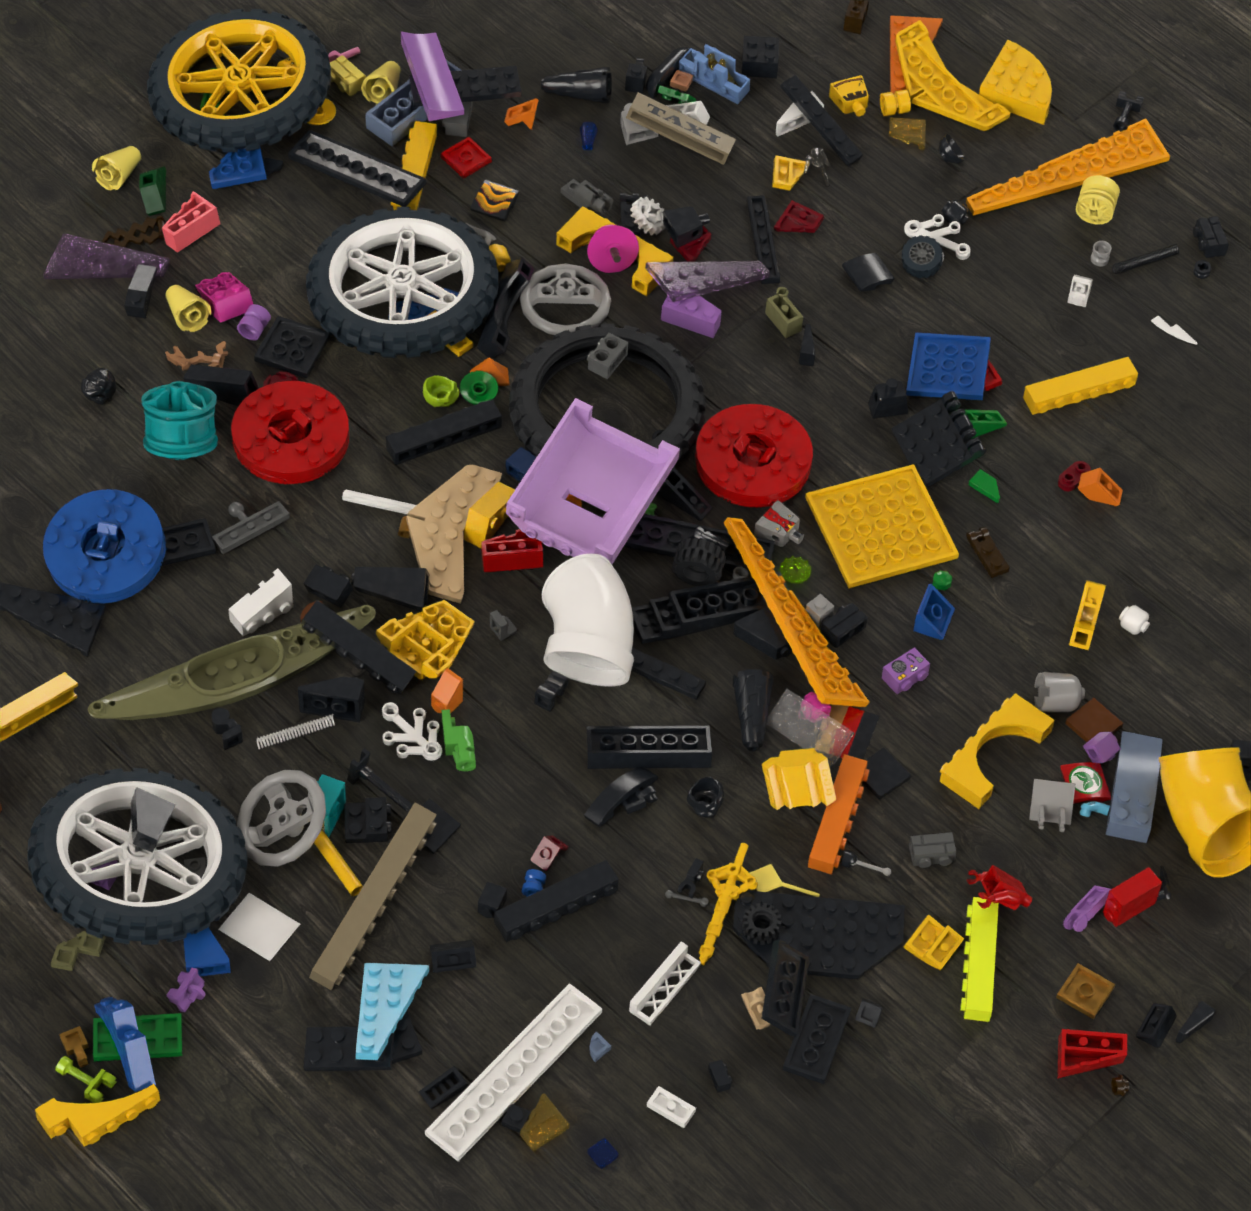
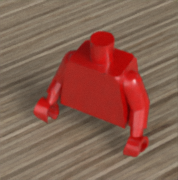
M994 865L988 871L980 874L975 870L968 872V875H975L976 878L973 880L967 879V882L975 884L981 881L986 893H978L980 898L987 899L984 903L977 901L981 908H988L991 902H993L994 904L1000 903L1016 910L1019 905L1027 908L1032 902V896L1027 894L1019 880Z

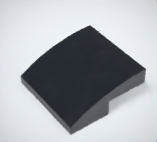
M877 253L858 256L842 264L843 269L859 291L875 290L877 285L892 284L894 280L893 275Z

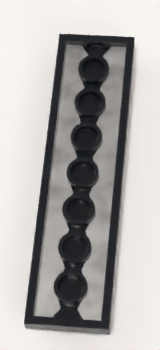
M311 130L288 153L289 159L402 207H406L427 184L426 179Z

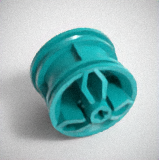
M175 381L145 392L141 398L145 414L144 448L154 455L176 460L201 456L214 450L218 445L214 422L215 405L217 402L216 394L206 387L183 381Z

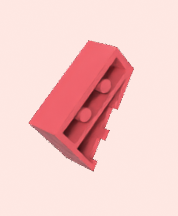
M194 191L191 193V198L188 202H184L181 205L182 209L177 214L174 213L162 227L166 245L177 253L220 225L217 207Z

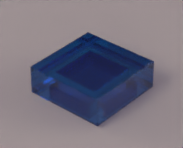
M603 1138L587 1150L588 1155L600 1169L619 1156V1153L606 1138Z

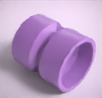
M253 304L249 306L244 314L245 316L237 325L238 332L249 340H257L271 319L270 313L264 307Z

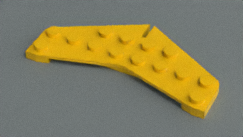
M920 20L897 33L895 42L906 89L910 100L912 99V104L982 131H987L1010 118L1011 113L999 103L994 104L961 84L946 69L928 36L929 32L926 26Z

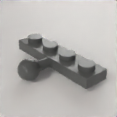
M278 501L247 517L244 513V506L240 502H233L228 508L229 514L233 517H238L240 522L212 536L213 543L222 554H225L290 519V513Z

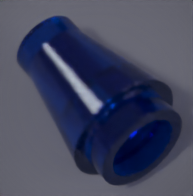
M585 122L580 127L582 148L585 150L593 149L598 132L595 123Z

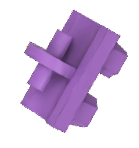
M191 968L189 972L181 971L177 980L180 987L178 989H170L167 993V998L171 1003L176 1004L182 1012H186L195 999L202 1000L206 995L202 990L205 981L198 975V970Z

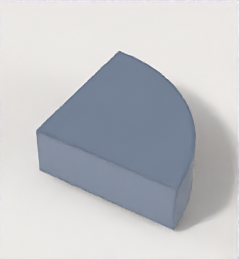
M595 1032L592 1036L589 1047L590 1055L594 1062L611 1050V1045L598 1032Z

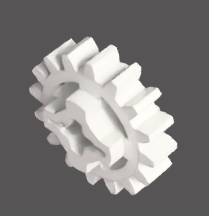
M640 197L632 204L633 207L630 211L633 213L631 217L635 218L634 223L639 225V229H644V233L649 231L650 235L654 233L658 235L665 229L663 225L664 209L659 207V203L655 204L654 199L649 201L648 197L644 199Z

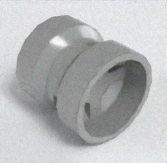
M1106 241L1095 242L1090 258L1091 262L1099 267L1107 265L1112 249L1111 245Z

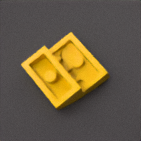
M928 914L903 947L928 965L941 970L964 938L950 926L943 927Z

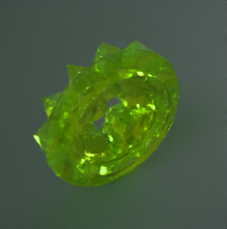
M792 556L791 558H785L781 563L780 572L786 581L802 583L810 577L811 566L808 560H803L801 556L799 558ZM793 565L799 568L798 574H796V571L793 569Z

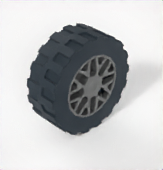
M919 235L918 237H912L911 240L909 239L904 244L902 263L903 268L906 269L908 274L910 273L913 277L928 278L940 270L943 254L942 247H940L936 239L930 238V236Z

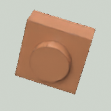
M676 70L670 81V87L686 92L693 81V75Z

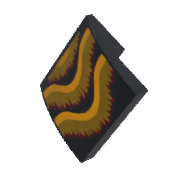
M485 180L478 190L470 209L471 211L505 222L510 209L514 207L519 190Z

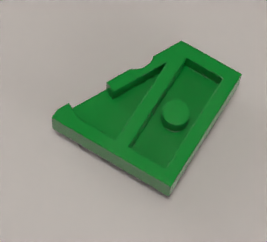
M659 86L658 93L665 100L672 101L673 98L678 100V104L696 102V99L689 94H683L676 90Z

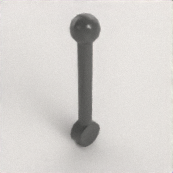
M667 890L665 893L667 898L674 897L700 903L702 907L708 906L709 903L707 898L692 899L689 896L673 893L671 890Z

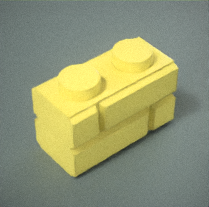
M343 55L330 62L331 82L334 81L341 92H346L349 96H352L357 91H361L366 75Z

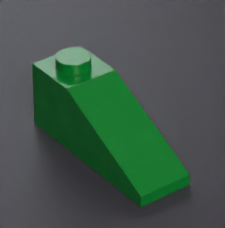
M965 410V415L969 417L973 428L976 430L977 434L975 437L1007 425V422L998 410Z

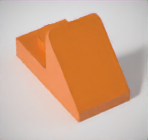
M535 98L508 108L504 122L511 126L523 121L529 129H532L539 100Z

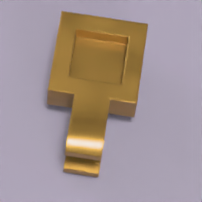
M79 1026L59 1034L67 1055L75 1054L80 1068L89 1065L84 1049L89 1047L81 1027Z

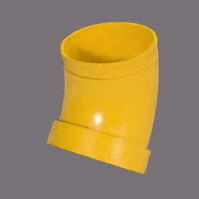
M1240 748L1201 750L1158 758L1161 767L1160 775L1163 791L1171 817L1188 846L1191 858L1204 873L1211 877L1230 876L1251 865V792L1244 777L1239 754Z

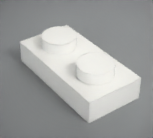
M658 1086L647 1102L648 1108L682 1128H685L696 1112L694 1106Z

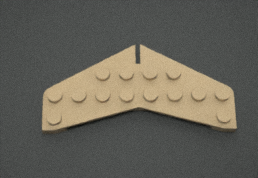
M466 465L408 512L406 521L419 568H426L430 574L429 595L461 604L464 595L463 531L466 526L469 508L497 482H500L502 473L476 465Z

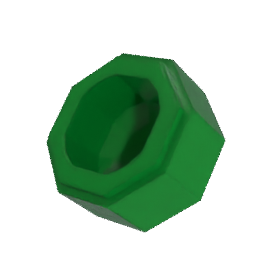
M939 570L934 573L933 586L936 589L945 591L951 587L952 576L948 571Z

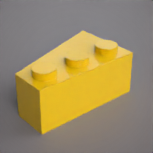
M497 482L469 508L463 540L481 548L482 541L491 539L508 517L506 505L515 489Z

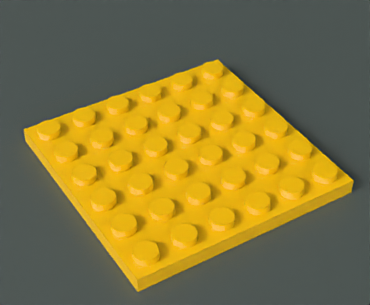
M914 464L806 493L805 498L848 588L958 559L959 553Z

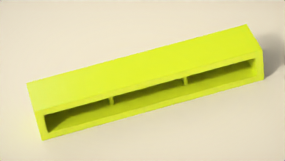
M973 897L972 905L967 906V917H970V923L966 924L965 936H969V942L965 941L964 954H968V960H964L963 973H967L966 979L962 981V991L965 992V998L962 997L960 1010L964 1011V1019L990 1022L993 1005L999 903L994 904L991 902V905L984 909L979 906L977 901L984 903L987 899Z

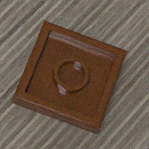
M1092 698L1065 721V724L1086 742L1099 732H1111L1114 734L1123 726V722L1095 698Z

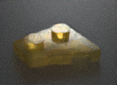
M890 117L889 136L900 139L907 144L912 142L919 145L920 150H925L926 120Z
M544 1093L541 1095L536 1108L532 1110L529 1120L521 1129L520 1136L534 1152L569 1129V1123Z

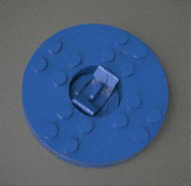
M110 489L85 493L65 504L50 521L43 540V554L46 565L53 580L60 589L76 599L100 604L124 600L144 589L159 572L166 551L165 535L160 520L153 508L134 494Z

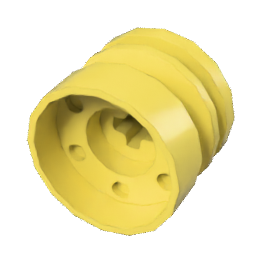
M1096 175L1088 177L1082 184L1076 204L1077 215L1082 220L1095 225L1109 222L1113 217L1119 197V186L1115 181L1105 176Z

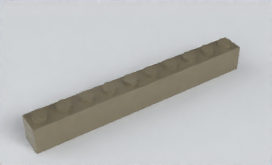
M416 802L413 804L312 969L310 979L331 991L335 984L338 986L341 984L345 977V974H343L346 967L350 969L356 958L353 956L355 951H361L366 942L363 938L366 933L371 934L376 926L375 918L382 916L387 907L384 905L386 900L391 901L397 891L394 888L397 882L402 883L407 874L404 872L406 867H412L417 858L414 855L417 849L422 850L427 841L425 839L426 834H432L437 823L434 820L437 814Z

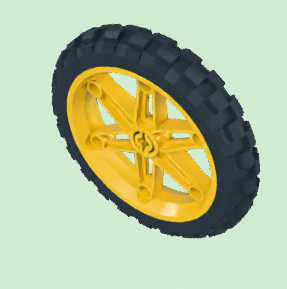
M236 9L230 10V13L221 15L219 12L209 15L207 20L201 21L199 19L191 23L186 31L180 30L170 39V44L166 43L157 54V59L152 63L147 81L148 99L157 121L163 125V128L172 136H177L180 141L191 146L199 145V148L209 151L222 149L223 152H237L238 149L245 148L247 151L259 149L260 145L266 143L269 146L281 141L284 135L291 136L301 129L302 123L306 124L314 117L317 109L322 106L327 96V90L330 88L331 66L325 46L320 42V38L312 30H308L307 26L296 19H289L287 15L277 12L268 14L266 10L252 9L251 12ZM239 45H254L240 59L228 49L229 47ZM278 49L286 53L296 66L272 67L266 65ZM262 52L263 54L257 62L249 68L248 66ZM210 55L218 68L188 73L196 63ZM222 55L232 64L227 69L219 58ZM291 87L282 98L271 105L268 104L261 92ZM252 91L259 103L255 105L246 94ZM190 92L213 93L201 111L190 106L182 93L187 94ZM228 92H229L230 94H229V95L225 98V100L218 106V108H216L215 106H216L217 103L221 100V98L225 95V93H228ZM239 100L251 112L243 115L223 116Z

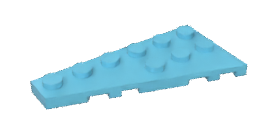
M365 963L356 1059H379L391 1033H394L398 1021L403 1018L414 999L416 990L421 987L423 978L429 973V965Z

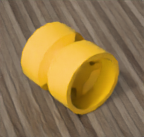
M899 90L895 91L894 94L892 92L881 93L880 107L882 114L890 116L895 115L896 112L898 114L910 112L911 102L908 91Z

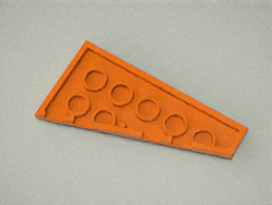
M890 16V92L894 94L895 91L907 90L895 42L897 33L920 20L926 26L929 32L928 36L933 43L942 25L943 18Z

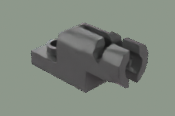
M572 179L561 188V194L580 208L583 206L604 215L605 211H603V208L609 211L613 205V199L609 195L604 194L602 190L596 188L587 180L579 183Z

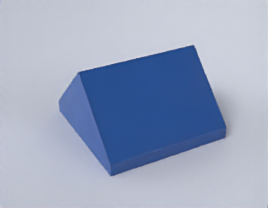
M928 584L916 614L913 631L941 640L945 636L955 608L932 584Z

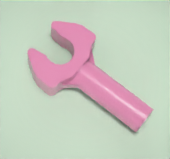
M355 47L341 54L334 50L328 55L329 62L336 60L341 55L347 59L360 54V49Z

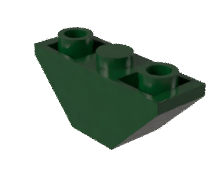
M165 166L141 173L139 189L148 216L166 212Z

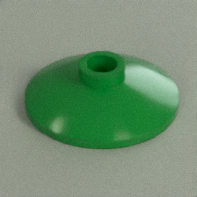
M474 371L462 379L460 393L468 403L477 405L480 402L495 399L498 393V383L491 374L484 371Z

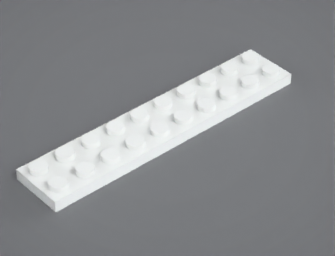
M569 983L425 1130V1135L455 1160L459 1161L507 1112L510 1105L514 1104L602 1013V1008Z

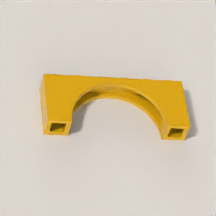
M582 206L557 232L556 245L572 253L579 247L589 244L594 233L599 228L615 224ZM635 235L639 244V252L636 257L638 268L632 276V288L648 296L673 269V257Z
M1015 693L1010 699H1005L1001 709L994 711L989 721L979 727L977 734L974 737L968 738L965 747L962 750L958 749L953 755L952 760L942 766L940 769V782L980 809L991 797L994 785L984 777L979 769L976 758L978 750L989 740L1004 735L1023 736L1041 744L1052 732L1055 720Z

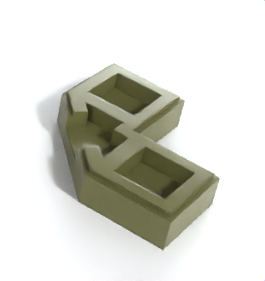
M83 931L77 934L75 938L58 944L51 961V967L73 971L78 953L99 957L105 936L103 939H100Z

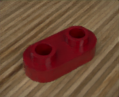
M1084 461L1074 462L1060 474L1058 479L1059 488L1063 491H1073L1079 486L1081 474L1091 471L1089 464Z

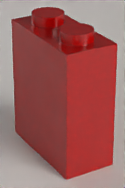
M1148 867L1109 890L1103 910L1105 918L1117 927L1154 905L1162 885L1161 880Z

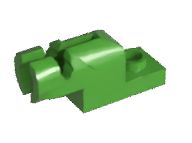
M450 709L442 710L446 756L453 755L457 770L464 772L474 770L476 768L473 734L468 726H455V717H451Z

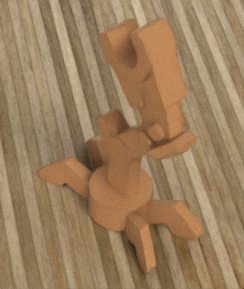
M225 341L216 346L217 353L213 357L206 356L203 352L198 351V356L186 359L177 346L173 347L174 354H170L168 351L165 352L167 360L176 366L180 365L183 371L188 370L191 364L195 365L198 363H209L210 365L208 366L222 368L225 356L228 355V351H223L226 348Z

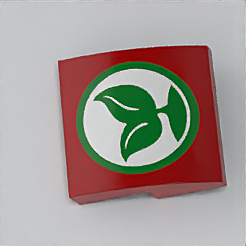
M1082 762L1060 765L1064 782L1076 784L1073 804L1089 800L1090 802L1111 800L1100 763Z

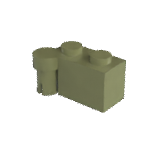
M779 287L776 291L777 295L767 298L765 314L783 336L788 338L802 331L803 316L788 299L789 291L787 288Z

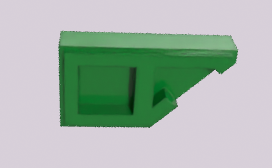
M980 469L969 480L968 485L998 504L1000 495L996 479Z

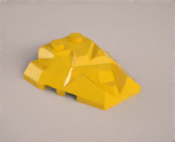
M442 600L423 607L422 612L413 615L410 612L406 614V618L398 621L396 618L389 620L376 630V635L381 644L390 653L417 671L414 675L415 677L424 679L427 676L430 679L439 677L447 668L451 667L475 621L447 601Z

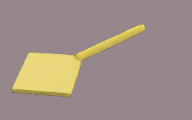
M772 864L750 872L758 882L756 890L759 892H770L779 887H786L811 896L820 897L819 893L782 882Z

